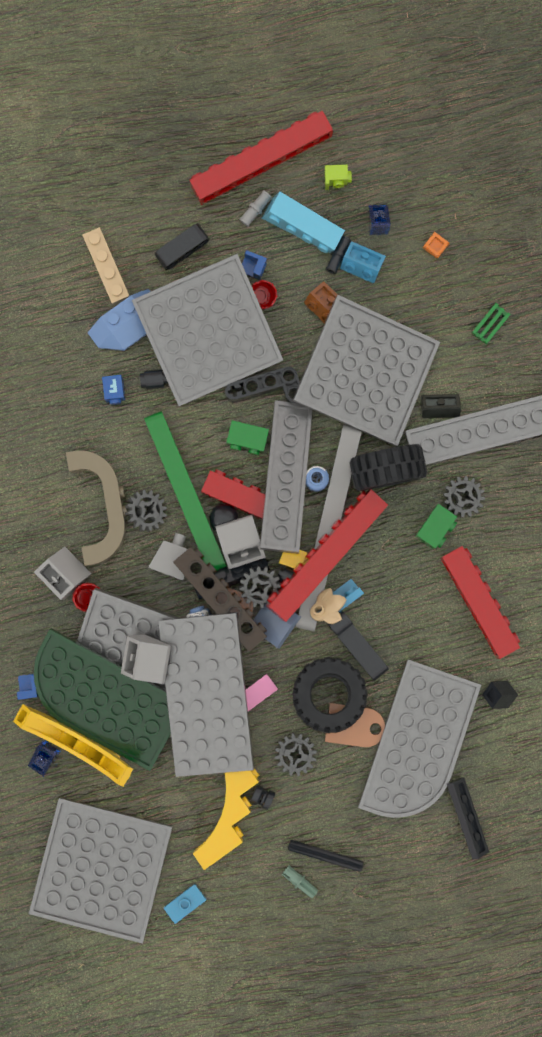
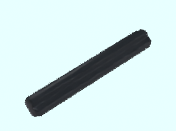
M290 840L289 851L361 872L364 863L361 860L295 840Z

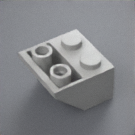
M252 515L215 526L229 569L266 558L264 550H260L261 539Z
M66 546L49 557L34 571L60 600H65L78 585L82 584L92 574Z
M145 634L127 636L121 674L134 680L165 684L171 646Z

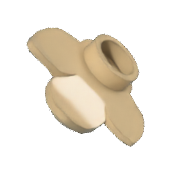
M331 588L325 589L317 596L316 604L310 609V615L315 621H325L328 624L337 623L342 620L338 611L347 600L341 595H333Z

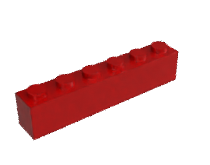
M461 546L440 559L496 658L501 659L519 649L518 643H520V640L516 633H512L509 629L510 622L507 617L501 615L499 611L501 609L500 604L496 599H492L489 593L491 592L489 585L486 581L483 583L480 575H482L477 565L472 564L470 560L472 556L469 550Z

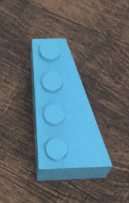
M282 192L277 193L271 199L262 216V219L301 238L309 244L317 246L324 253H331L335 250L345 231Z

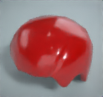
M260 280L251 285L261 309H267L274 305L278 296L277 289L273 283Z
M88 582L78 585L72 593V601L75 607L83 612H87L93 590L100 588Z

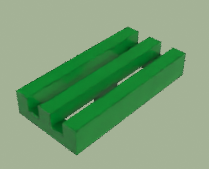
M495 303L473 330L472 334L487 345L511 314L505 312V309L500 308ZM495 310L498 311L482 333L479 334V329ZM503 315V319L499 322L495 329L490 333V335L487 338H484L483 336L487 333V331L491 328V326L495 323L499 316Z

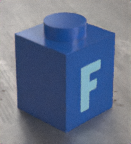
M122 375L102 377L105 401L107 403L110 402V405L121 404V401H125Z

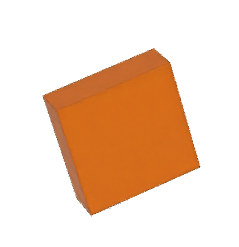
M434 232L423 246V249L438 259L449 245V242Z

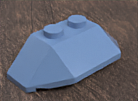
M149 289L129 296L98 319L88 331L89 336L98 348L125 351L147 335L132 300L151 292Z

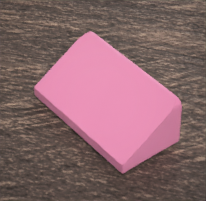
M268 674L246 689L248 711L278 690Z

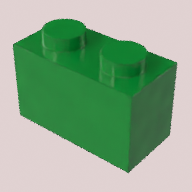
M232 420L226 443L232 450L241 451V449L249 450V454L259 456L260 453L264 454L269 429Z
M437 504L415 537L433 550L437 546L441 548L446 541L444 536L447 531L452 532L455 528L457 516L440 504Z

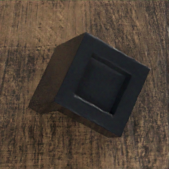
M492 681L482 696L492 709L509 708L518 694L508 681Z

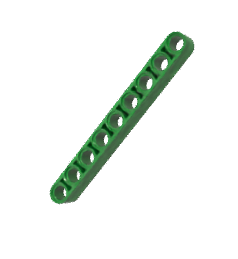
M162 411L145 417L144 420L197 547L204 555L203 561L206 564L210 562L216 571L227 567Z

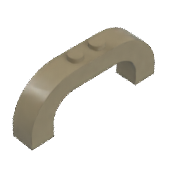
M89 451L66 452L69 472L90 471L97 474L102 481L109 530L101 542L82 547L84 566L99 565L111 559L120 550L126 537L127 526L125 517L127 515L125 513L128 512V509L123 505L122 498H125L124 487H120L115 470L101 456Z

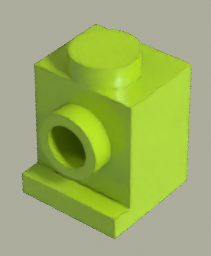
M325 165V190H329V186L342 188L352 182L351 171H348V165Z

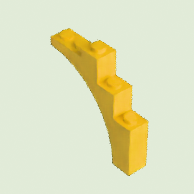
M22 704L13 720L21 729L70 752L105 774L116 784L124 787L130 778L133 768L120 759V755L67 727L54 717Z
M255 768L249 771L225 773L226 797L222 815L206 841L193 852V855L204 870L243 843L242 837L244 834L238 826L234 827V824L251 813L250 807L252 805L246 796L242 797L241 795L259 782L257 777L260 775Z

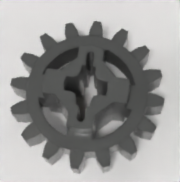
M467 476L462 481L460 477H457L456 483L451 480L449 482L451 487H445L448 493L443 494V497L447 498L443 503L449 504L447 510H454V515L460 513V518H463L465 514H467L468 518L471 517V512L477 514V507H483L480 501L485 500V497L481 496L485 491L479 490L481 484L475 485V479L473 478L468 481ZM458 485H466L464 489L455 488ZM472 490L475 491L476 498L473 497ZM463 493L467 494L465 501L461 500L462 497L460 495ZM451 495L455 498V505L452 502ZM467 504L473 506L467 510L462 509Z
M145 490L140 491V494L136 492L133 494L134 497L128 499L131 504L125 505L129 509L125 513V515L130 516L128 523L133 521V528L139 526L140 532L144 531L145 528L147 532L152 531V528L154 530L158 529V524L164 523L161 518L167 517V514L163 513V510L167 509V507L162 506L164 499L159 501V494L153 496L152 490L148 491L147 494ZM140 499H148V501L144 502L143 500L140 501ZM148 520L152 521V523H144V521Z
M258 565L257 570H254L252 567L250 568V574L244 572L246 579L241 578L240 582L244 585L240 586L239 590L244 591L241 596L242 598L247 597V604L252 601L253 607H256L257 603H259L261 608H263L264 603H269L267 601L270 596L268 588L273 585L272 593L279 591L277 588L281 587V583L276 581L280 577L279 575L273 576L274 569L269 572L268 566H265L264 570H262L260 565ZM259 574L266 575L268 578L260 577ZM252 578L253 585L248 588V581ZM258 583H260L261 585L264 584L263 590L257 588ZM253 595L261 596L262 599L256 598Z
M292 733L290 739L285 735V742L279 740L278 743L281 747L275 748V751L279 752L275 759H280L277 766L283 765L282 771L285 772L288 769L290 776H292L293 772L300 776V771L302 770L306 774L307 767L313 768L311 761H316L312 754H316L317 751L311 749L314 743L308 744L309 737L302 739L301 733L298 737H295L294 733ZM295 741L294 746L285 748L287 744ZM302 743L307 747L309 754L303 752L301 748ZM298 746V752L301 756H298L293 763V755L290 753L295 752ZM283 755L289 758V765L285 763ZM307 761L304 765L297 767L299 762Z

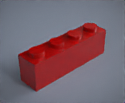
M210 470L201 490L202 494L263 520L265 494L260 492V488L253 485L249 488L243 485V481L233 477L231 480L225 477L226 474L222 471L215 470L213 472Z

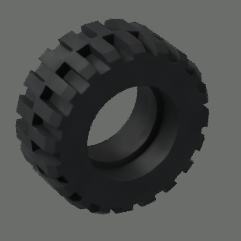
M419 444L374 451L355 456L350 460L354 487L357 491L397 485L422 479L427 475L423 449Z
M331 657L314 660L311 664L304 667L294 683L292 696L296 713L305 725L315 731L329 734L346 730L357 722L366 707L368 695L365 686L366 682L361 677L359 670L355 669L348 661L344 662L340 658L333 659ZM333 677L339 679L346 686L348 700L341 711L334 714H326L314 706L311 698L312 688L322 678Z

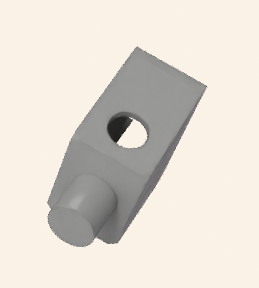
M175 533L172 543L163 541L149 568L184 581L185 576L173 561L188 550L183 547L186 536Z

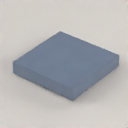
M265 603L254 618L256 624L261 622L267 630L265 633L267 637L265 639L280 649L301 616L294 612L287 622L282 621Z

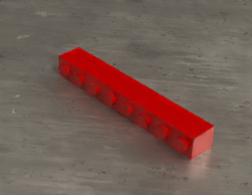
M323 111L313 112L307 119L294 122L290 128L277 131L271 138H263L257 145L244 148L240 154L227 157L225 162L210 166L208 171L193 175L192 179L189 180L190 186L199 203L203 205L331 138L333 129Z
M372 489L366 492L363 490L356 499L358 501L354 506L350 505L344 511L345 516L341 520L338 519L331 526L333 530L328 535L325 533L318 541L320 545L316 549L312 548L306 554L307 559L303 564L300 562L293 569L294 574L291 578L286 577L280 584L282 588L277 593L273 592L267 599L269 603L266 606L282 621L287 622L388 506Z

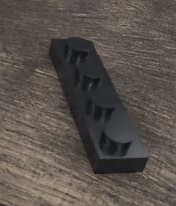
M263 558L229 569L227 566L214 574L218 579L223 578L231 587L240 583L241 578L246 579L244 572L250 574L251 567L257 570V566L260 565L261 569L264 570L268 563ZM211 577L204 580V586L207 589L214 587L215 582ZM195 589L198 598L202 599L203 597Z
M462 777L448 783L447 786L472 860L489 853V849L465 778Z

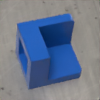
M246 250L242 263L246 275L260 280L267 265V258Z
M34 674L18 676L20 690L17 692L18 700L39 697L34 683Z

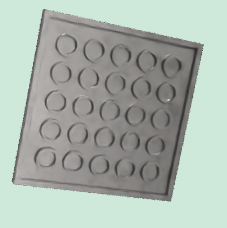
M238 254L132 300L178 406L283 361Z
M337 295L292 401L397 447L440 341Z
M60 797L29 914L143 944L173 826Z

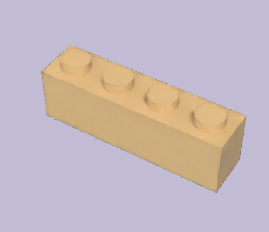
M99 227L82 235L111 303L115 307L128 298L129 294Z

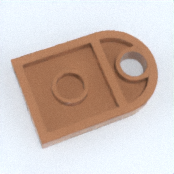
M330 703L328 714L341 711L345 705ZM365 708L361 717L350 728L338 733H326L325 742L371 747L380 742L385 722L377 711ZM374 723L379 724L381 727L378 734L370 732V726Z

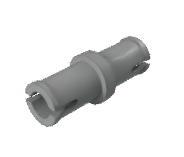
M263 190L258 198L249 204L248 210L239 220L249 227L257 215L262 214V209L272 199L271 195Z

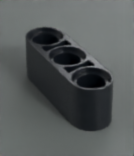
M195 224L158 249L154 255L163 268L169 270L206 245L210 239L199 224Z

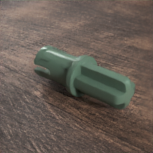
M290 865L282 873V876L288 879L295 886V889L298 887L310 898L317 894L318 889L304 879L305 875L302 876Z

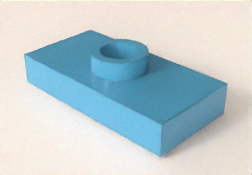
M194 883L164 906V910L174 924H176L205 902L207 898L196 883Z

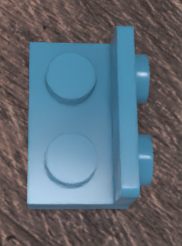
M351 241L340 269L375 283L386 256Z
M352 579L333 592V595H341L347 600L338 612L364 594Z

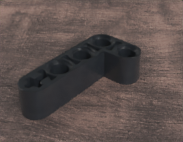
M285 367L230 383L225 389L227 400L237 403L283 389L287 402L296 403L289 397V393L297 391L300 381L294 368ZM286 373H291L294 379L286 381L283 376ZM268 378H273L276 383L274 386H267L265 381ZM251 383L256 384L258 387L254 392L247 390V386ZM241 386H244V395L242 394ZM232 389H235L237 396L233 397L230 394Z
M340 611L342 620L334 624L327 623V625L373 681H376L389 670L388 666L355 628L348 616L343 611Z

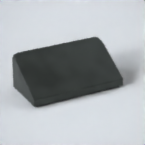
M459 394L421 395L422 418L460 417L461 404Z

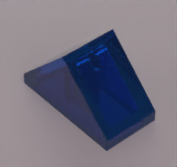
M388 205L369 206V234H388L391 225Z
M43 741L36 748L28 767L44 777L61 751L47 741Z

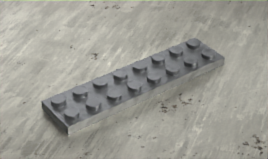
M542 395L407 430L405 435L408 445L419 444L423 449L426 465L540 436L542 435Z
M277 400L274 402L260 550L299 554L312 409L299 403Z

